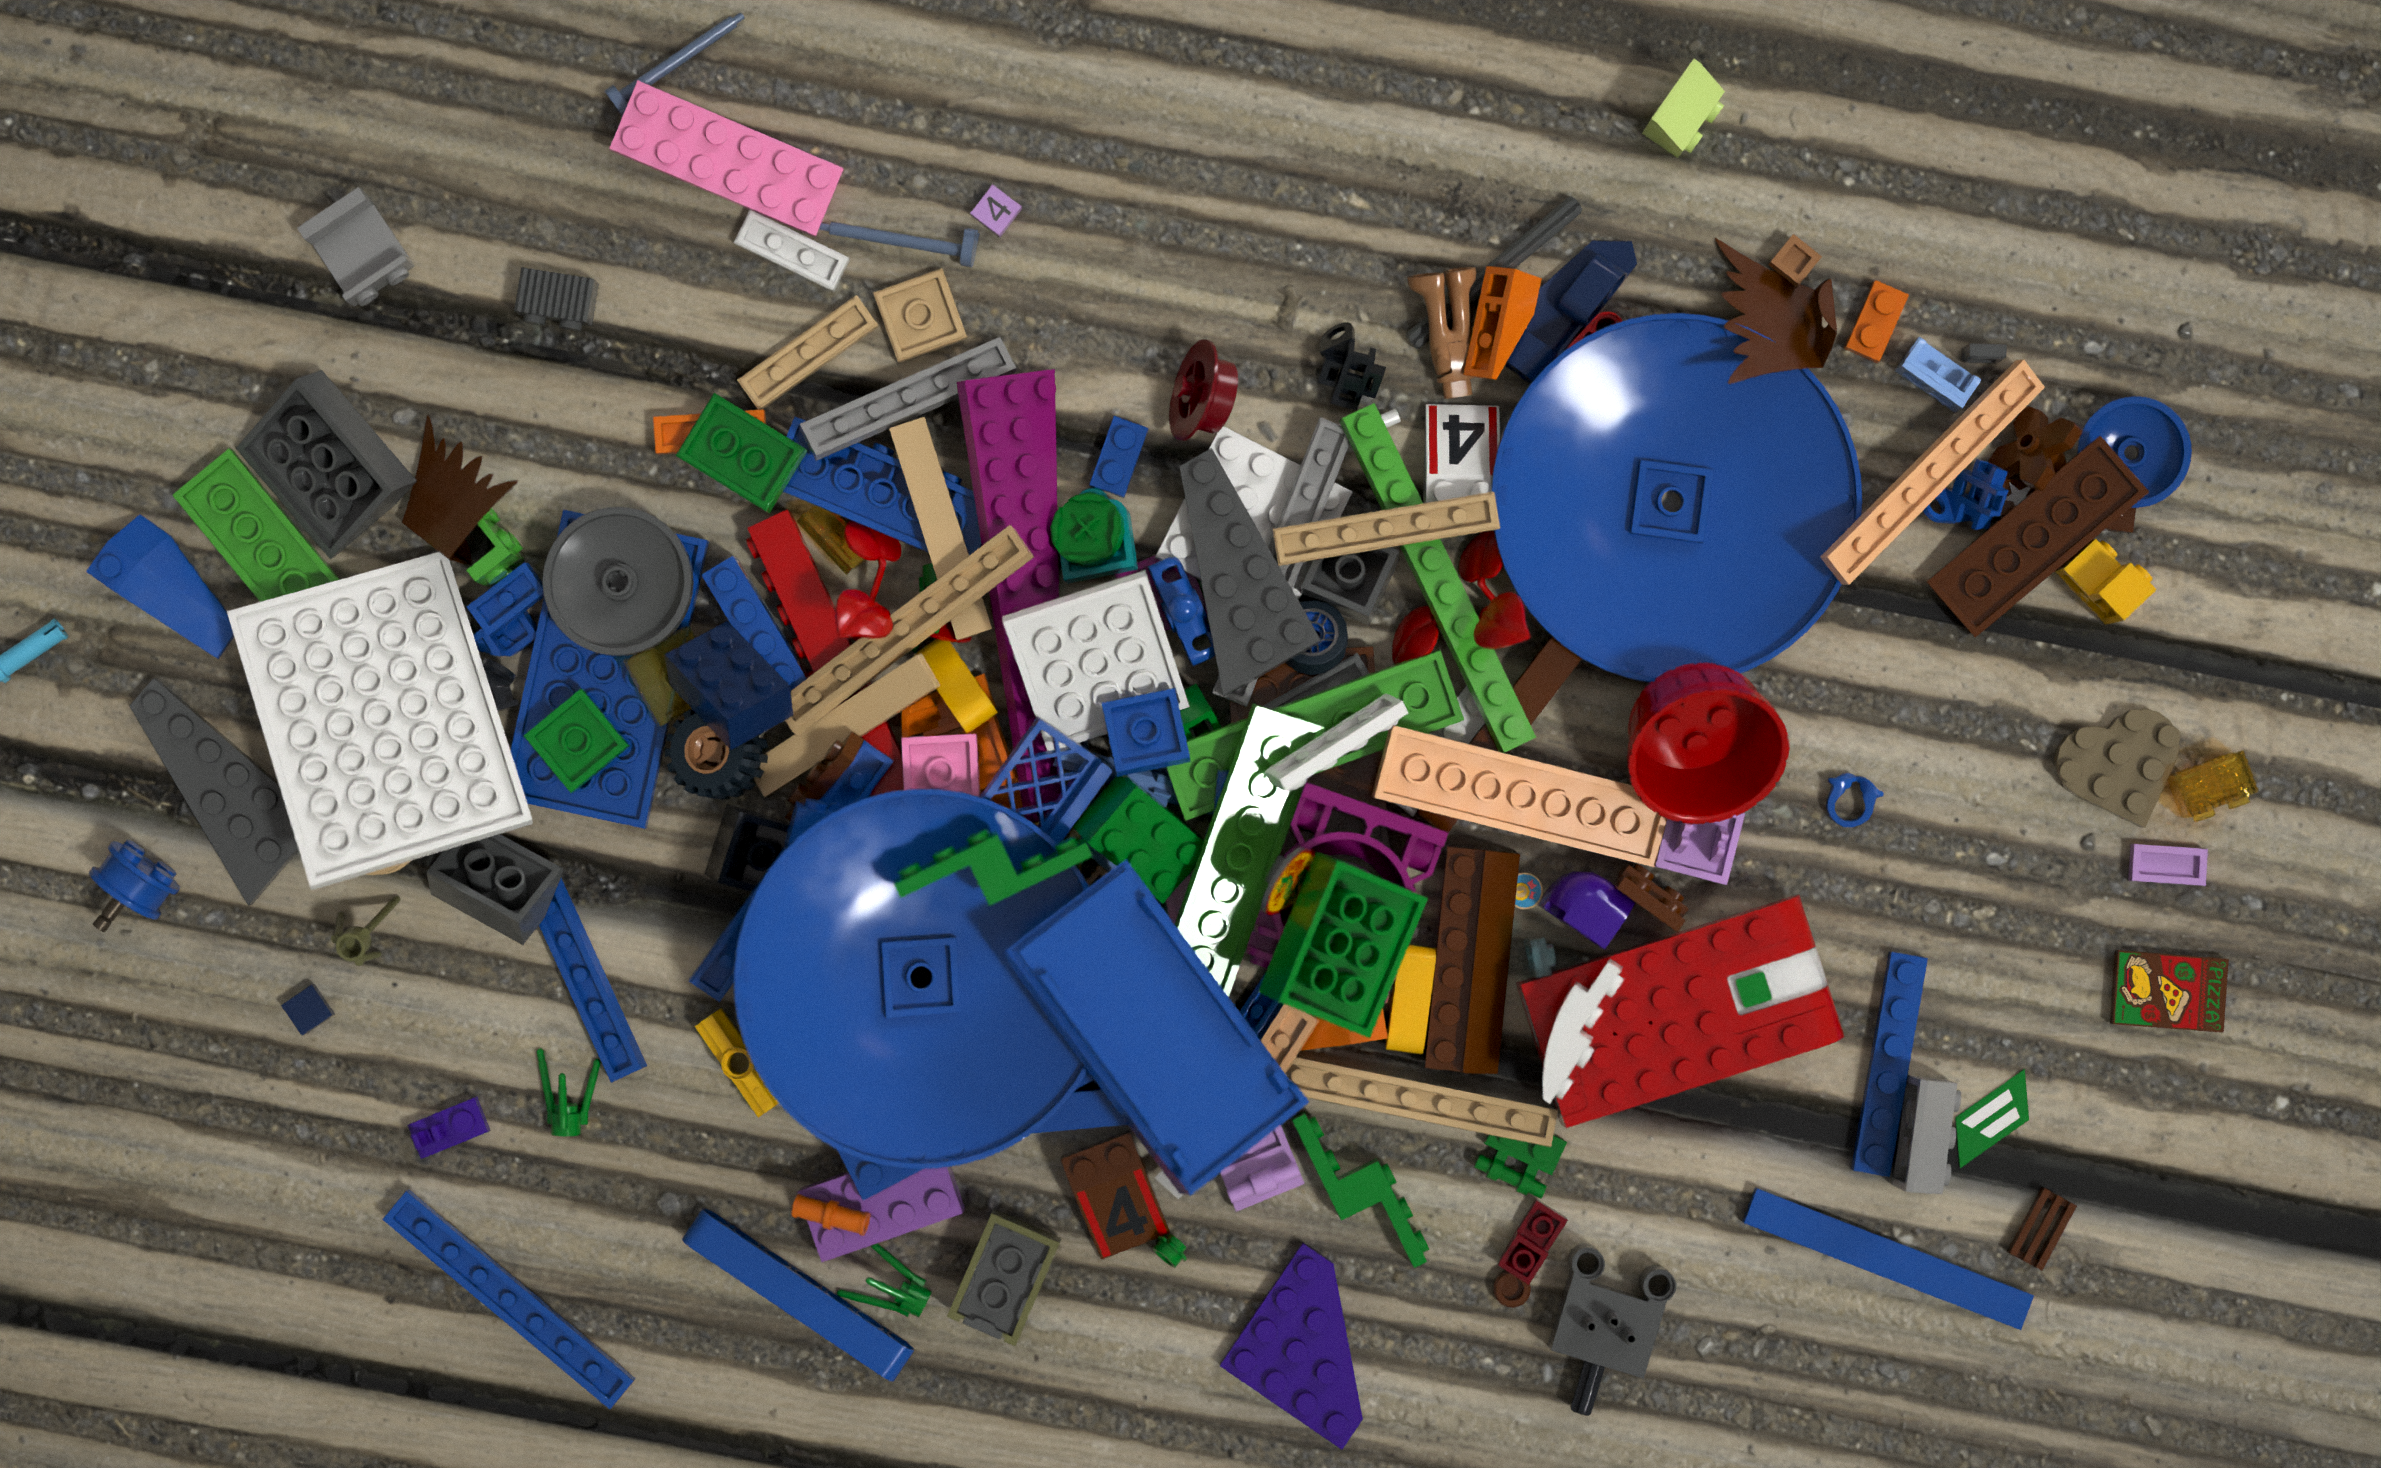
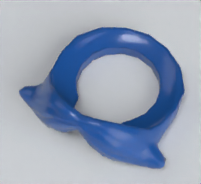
M1844 773L1835 778H1828V782L1832 787L1827 797L1826 810L1829 817L1843 827L1859 826L1869 820L1873 813L1876 799L1882 797L1884 792L1878 790L1865 777ZM1856 781L1860 783L1865 809L1857 819L1844 820L1836 814L1835 803L1845 790L1850 788L1852 783Z

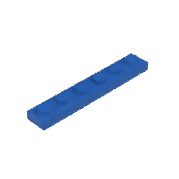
M561 878L546 916L539 924V927L608 1078L612 1083L646 1067L647 1064Z
M1890 951L1888 953L1851 1170L1890 1177L1928 958Z

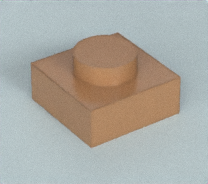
M1793 234L1768 265L1795 287H1798L1822 256Z

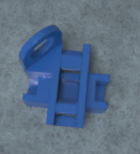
M1976 459L1972 472L1964 469L1956 477L1953 488H1945L1935 498L1941 506V514L1934 512L1930 504L1923 512L1930 520L1937 523L1955 524L1956 522L1971 521L1973 522L1971 528L1974 530L1989 528L1992 518L2001 515L2009 491L2003 488L2008 471L1990 462ZM1968 482L1972 484L1969 494L1965 492Z

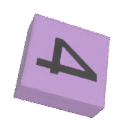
M992 184L970 214L997 236L1001 237L1022 210V206Z

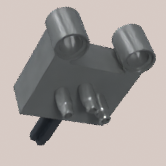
M1582 1243L1572 1248L1569 1253L1568 1263L1570 1271L1547 1346L1551 1351L1584 1360L1570 1409L1577 1414L1589 1416L1593 1410L1605 1367L1644 1379L1666 1303L1675 1294L1677 1284L1672 1274L1660 1265L1648 1266L1641 1272L1639 1286L1645 1294L1644 1297L1592 1282V1280L1602 1275L1605 1269V1260L1596 1247ZM1584 1253H1592L1596 1258L1594 1267L1589 1271H1581L1577 1267V1260ZM1658 1274L1664 1275L1667 1280L1665 1288L1658 1293L1649 1291L1648 1284L1650 1279Z

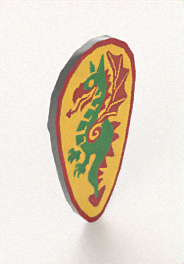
M1299 847L1288 855L1287 858L1281 855L1277 856L1264 879L1269 885L1262 900L1263 912L1273 915L1295 904L1314 859L1315 853L1305 847Z

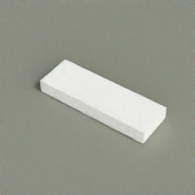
M749 210L734 241L735 245L832 292L835 291L850 260L849 257L752 210Z

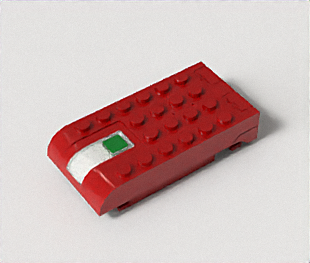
M1799 894L1551 973L1516 982L1544 1071L1547 1046L1554 1023L1576 981L1590 989L1609 959L1623 967L1618 975L1624 980L1611 998L1605 994L1597 1005L1603 1011L1590 1029L1585 1025L1582 1028L1583 1031L1593 1037L1589 1045L1594 1049L1593 1054L1583 1068L1575 1065L1568 1076L1573 1080V1083L1562 1099L1556 1096L1553 1098L1555 1108L1558 1110L1557 1115L1560 1124L1565 1128L1830 1045L1845 1037Z

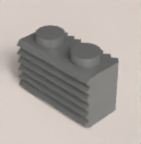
M521 267L514 311L523 316V322L544 326L546 320L560 322L559 328L581 331L582 325L590 327L593 325L599 283L592 278Z

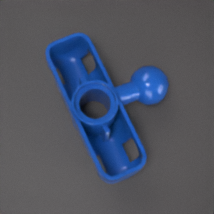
M1168 557L1148 566L1150 575L1163 601L1160 605L1172 632H1177L1192 667L1215 657L1206 612L1196 590L1190 583L1181 561L1176 557ZM1176 565L1181 579L1166 583L1162 579V574ZM1206 634L1211 647L1201 651L1195 650L1192 646L1193 640Z

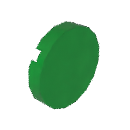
M1094 493L1078 494L1068 499L1069 502L1065 503L1063 507L1060 506L1055 512L1050 527L1052 542L1059 554L1071 564L1082 567L1101 565L1111 559L1121 547L1125 534L1124 519L1118 508L1104 496Z

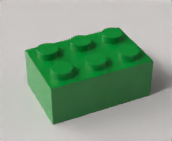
M1128 775L1116 776L1073 825V828L1089 845L1115 866L1127 860L1152 895L1161 903L1168 899L1195 868L1204 839L1195 830Z

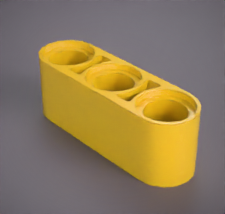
M935 639L914 654V656L923 654L941 685L936 688L967 734L998 713L951 642Z
M1409 945L1393 983L1386 1050L1423 1054L1436 963V948Z

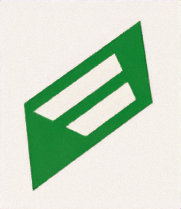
M2025 1069L1955 1117L1960 1168L2029 1120Z

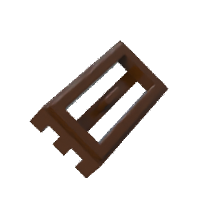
M2041 1187L2007 1252L2043 1271L2077 1205ZM2048 1198L2052 1203L2024 1253L2020 1249ZM2063 1206L2037 1258H2033L2059 1207Z

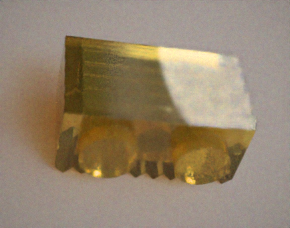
M2243 750L2233 751L2170 774L2167 780L2181 818L2193 817L2194 822L2215 816L2214 808L2227 804L2229 809L2248 804L2250 803L2249 795L2259 792Z

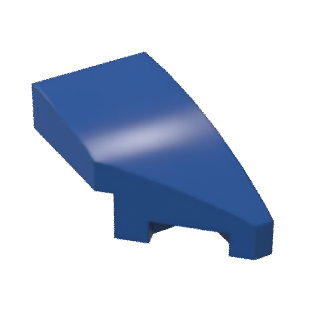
M526 610L492 637L487 636L483 629H480L473 636L478 651L499 657H511L534 642L537 625Z

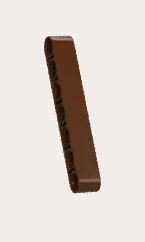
M1552 636L1512 686L1530 725H1532L1581 661L1580 657L1563 647ZM1484 723L1469 744L1498 751ZM1418 809L1416 812L1418 816L1431 826L1447 833L1459 820Z

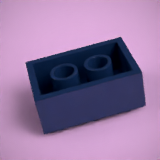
M728 621L665 654L669 685L730 750L794 716L790 685Z

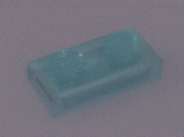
M1540 936L1524 938L1530 975L1536 978L1552 975L1550 967L1556 966L1553 945L1546 943L1545 938Z

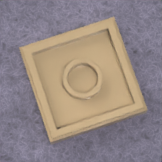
M942 268L873 293L898 363L968 339Z

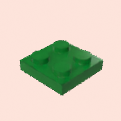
M582 688L524 735L570 793L578 790L630 747L624 737Z

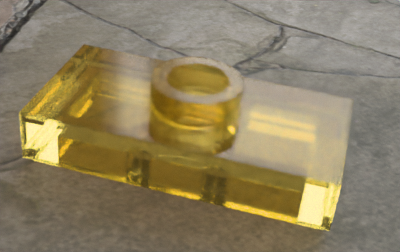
M813 506L797 520V523L846 575L867 561L856 555L848 547L844 538V529L847 523L839 515L818 506Z

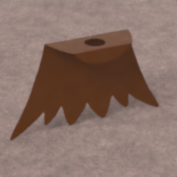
M1715 238L1722 252L1741 273L1727 271L1726 274L1733 282L1745 290L1721 293V296L1730 305L1745 314L1731 319L1724 325V328L1749 339V341L1741 343L1733 350L1736 354L1748 355L1749 357L1736 368L1727 384L1737 383L1774 372L1823 368L1837 335L1832 280H1825L1816 289L1802 284L1795 287L1780 274L1758 264ZM1822 317L1828 323L1825 328L1822 325ZM1742 326L1748 327V328H1750V329H1752V330H1754V331H1756V332H1758V333H1760V334H1762V335H1764V336H1766V337L1772 339L1773 341H1771V340H1769V339H1767V338H1765V337H1763V336H1761V335H1759V334H1757V333H1755V332H1752V331H1750V330H1748V329H1746V328H1744V327H1742Z
M427 415L423 443L415 475L417 482L412 486L402 523L449 560L471 565V550L465 538L486 513L518 483V480L506 481L487 489L493 477L491 473L481 478L475 484L481 467L482 456L476 457L461 470L463 443L460 441L445 460V438H442L436 450L433 427L429 415Z

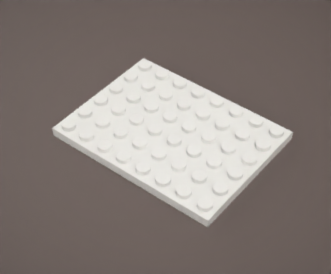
M440 552L227 611L311 890L533 824L450 561Z

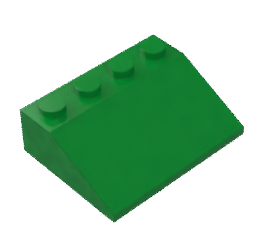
M1316 851L1258 992L1280 1003L1370 1038L1428 898Z

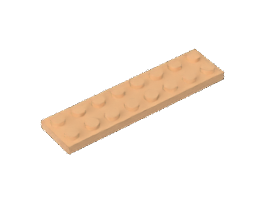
M1394 725L1387 734L1372 792V797L1651 867H1655L1667 818L1658 815V812L1652 811L1640 800V796L1636 794L1633 786L1630 784Z

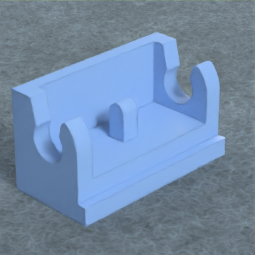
M1918 337L1895 369V372L1954 413L1959 411L1967 403V400L1977 388L1981 379L1976 375H1972L1930 346L1923 338Z

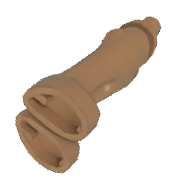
M1463 267L1445 270L1443 273L1433 272L1408 276L1410 290L1423 296L1426 304L1432 362L1436 374L1445 375L1437 377V383H1442L1444 399L1472 395L1471 379L1475 377L1466 376L1463 373L1472 336L1469 293L1476 280V268ZM1445 285L1448 288L1452 309L1453 325L1450 330L1448 329L1446 319Z

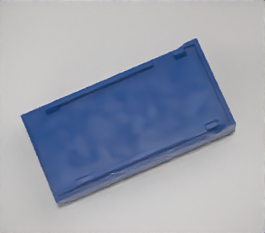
M1124 860L1006 950V957L1017 976L1179 1194L1190 1196L1309 1103L1299 1087L1287 1077L1275 1059H1273L1272 1055L1127 860Z

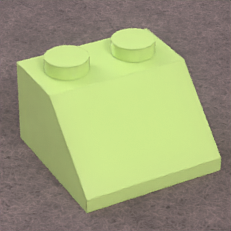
M1693 59L1653 115L1642 134L1676 158H1679L1684 149L1691 153L1703 136L1698 132L1700 126L1705 120L1712 124L1724 107L1719 100L1725 91L1704 66L1696 59Z

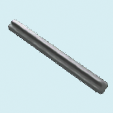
M1572 196L1565 199L1487 266L1515 269L1581 214L1582 207L1579 202ZM1486 266L1476 274V280L1470 288L1469 307L1480 298ZM1449 297L1445 300L1447 325L1452 322V309ZM1428 315L1406 334L1407 340L1416 349L1421 348L1429 341Z

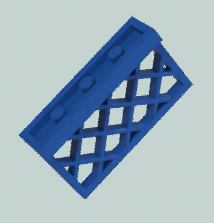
M1037 716L979 797L990 800L993 795L1008 792L1010 810L1019 815L1037 812L1039 820L1037 827L1058 844L1063 841L1114 770L1105 759L1096 753L1090 752ZM1042 729L1052 736L1054 750L1034 754L1032 741ZM1059 741H1060L1061 743H1063L1064 745H1066L1067 747H1065V748H1060V747H1059ZM1028 749V755L1022 756ZM1078 753L1085 758V761L1077 771L1063 773L1062 755ZM1055 757L1058 775L1038 779L1035 761ZM1030 762L1032 780L1012 784L1010 772L1014 766ZM1006 779V785L1001 786L1003 781ZM1070 780L1069 783L1065 786V781ZM1059 782L1061 794L1056 801L1041 803L1039 786ZM1033 787L1036 805L1016 809L1013 791ZM1048 810L1045 816H1043V811Z

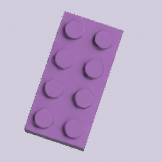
M951 1167L924 1169L865 1201L862 1200L849 1172L807 1185L798 1191V1194L825 1202H829L831 1199L839 1201L840 1206L871 1214L869 1227L864 1236L835 1227L832 1230H827L822 1227V1224L807 1220L821 1262L963 1214L965 1211V1206Z

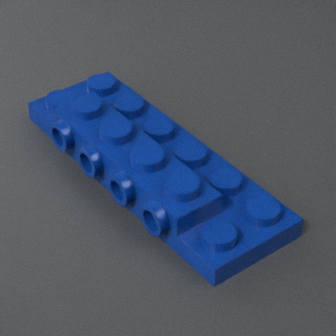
M795 416L786 437L808 451L783 492L928 552L900 461L892 457L895 451L875 442L872 448L856 443L816 461L800 431V424L805 422V420ZM942 471L968 553L971 555L982 546L974 492L960 485L962 482L961 478Z

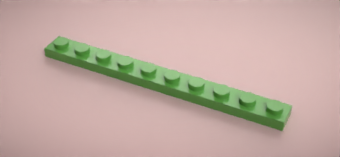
M1375 403L1341 418L1339 422L1381 509L1388 510L1423 504ZM1441 539L1400 546L1498 751L1505 753L1536 738L1494 649H1484L1477 645L1474 640V629L1480 620Z

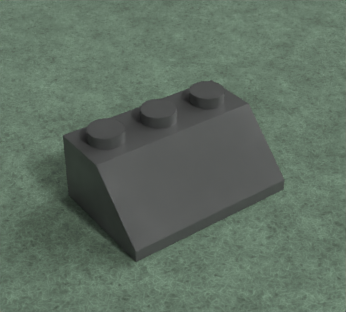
M501 834L444 850L427 871L432 896L521 945H524L545 918L563 874V868Z

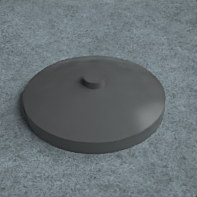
M628 507L598 509L573 521L554 541L547 555L543 570L545 602L552 619L559 629L581 647L608 656L635 655L648 651L664 642L683 621L693 594L692 564L686 548L671 528L656 517L641 510Z

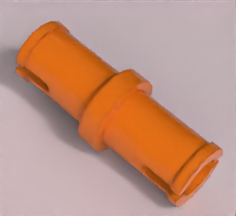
M802 1194L796 1196L792 1207V1217L794 1218L798 1217L820 1223L827 1230H832L835 1227L858 1233L862 1236L866 1234L871 1218L869 1212L840 1206L839 1201L831 1199L829 1202L803 1196Z

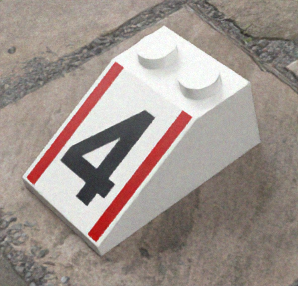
M1425 405L1423 503L1492 491V473L1500 443L1499 406Z

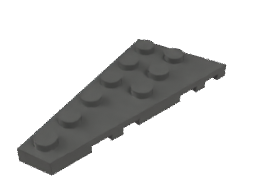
M1211 448L1179 467L1223 696L1225 697L1321 643V640Z
M153 678L131 703L130 708L248 906L253 905L299 851L279 782L159 679Z

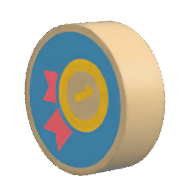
M1518 873L1515 907L1519 909L1533 908L1542 898V884L1531 873Z

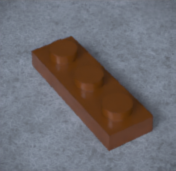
M851 732L843 742L836 740L824 757L827 761L824 764L818 761L806 777L807 784L804 786L798 783L789 795L787 801L791 803V806L785 816L786 819L791 821L796 801L805 803L806 798L815 800L822 798L854 761L864 739Z

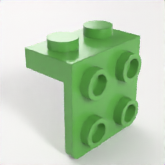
M492 508L479 521L478 525L494 544L495 548L466 570L475 582L490 588L525 561L519 553L523 549L522 545L511 532L507 533L503 528L500 529L496 523L501 519Z

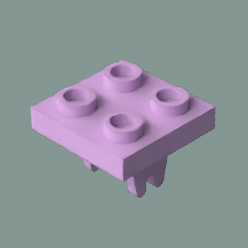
M1745 813L1738 816L1734 815L1732 816L1733 818L1724 821L1705 822V824L1682 823V821L1677 822L1667 819L1655 867L1727 885Z

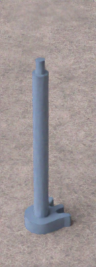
M741 12L733 18L729 16L620 91L612 85L604 92L621 117H623L628 105L626 102L630 100L637 80L651 86L737 28L736 24L745 19Z
M831 222V224L821 223L819 230L829 231L830 235L960 257V265L966 267H973L980 235L978 230L967 228V230H964L962 244L837 222Z

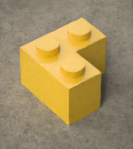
M2095 538L2055 572L2105 625L2124 621L2157 589L2150 583L2153 580L2151 575L2138 564L2134 566L2132 563L2121 565L2115 559L2117 557L2116 551L2103 540L2099 542Z

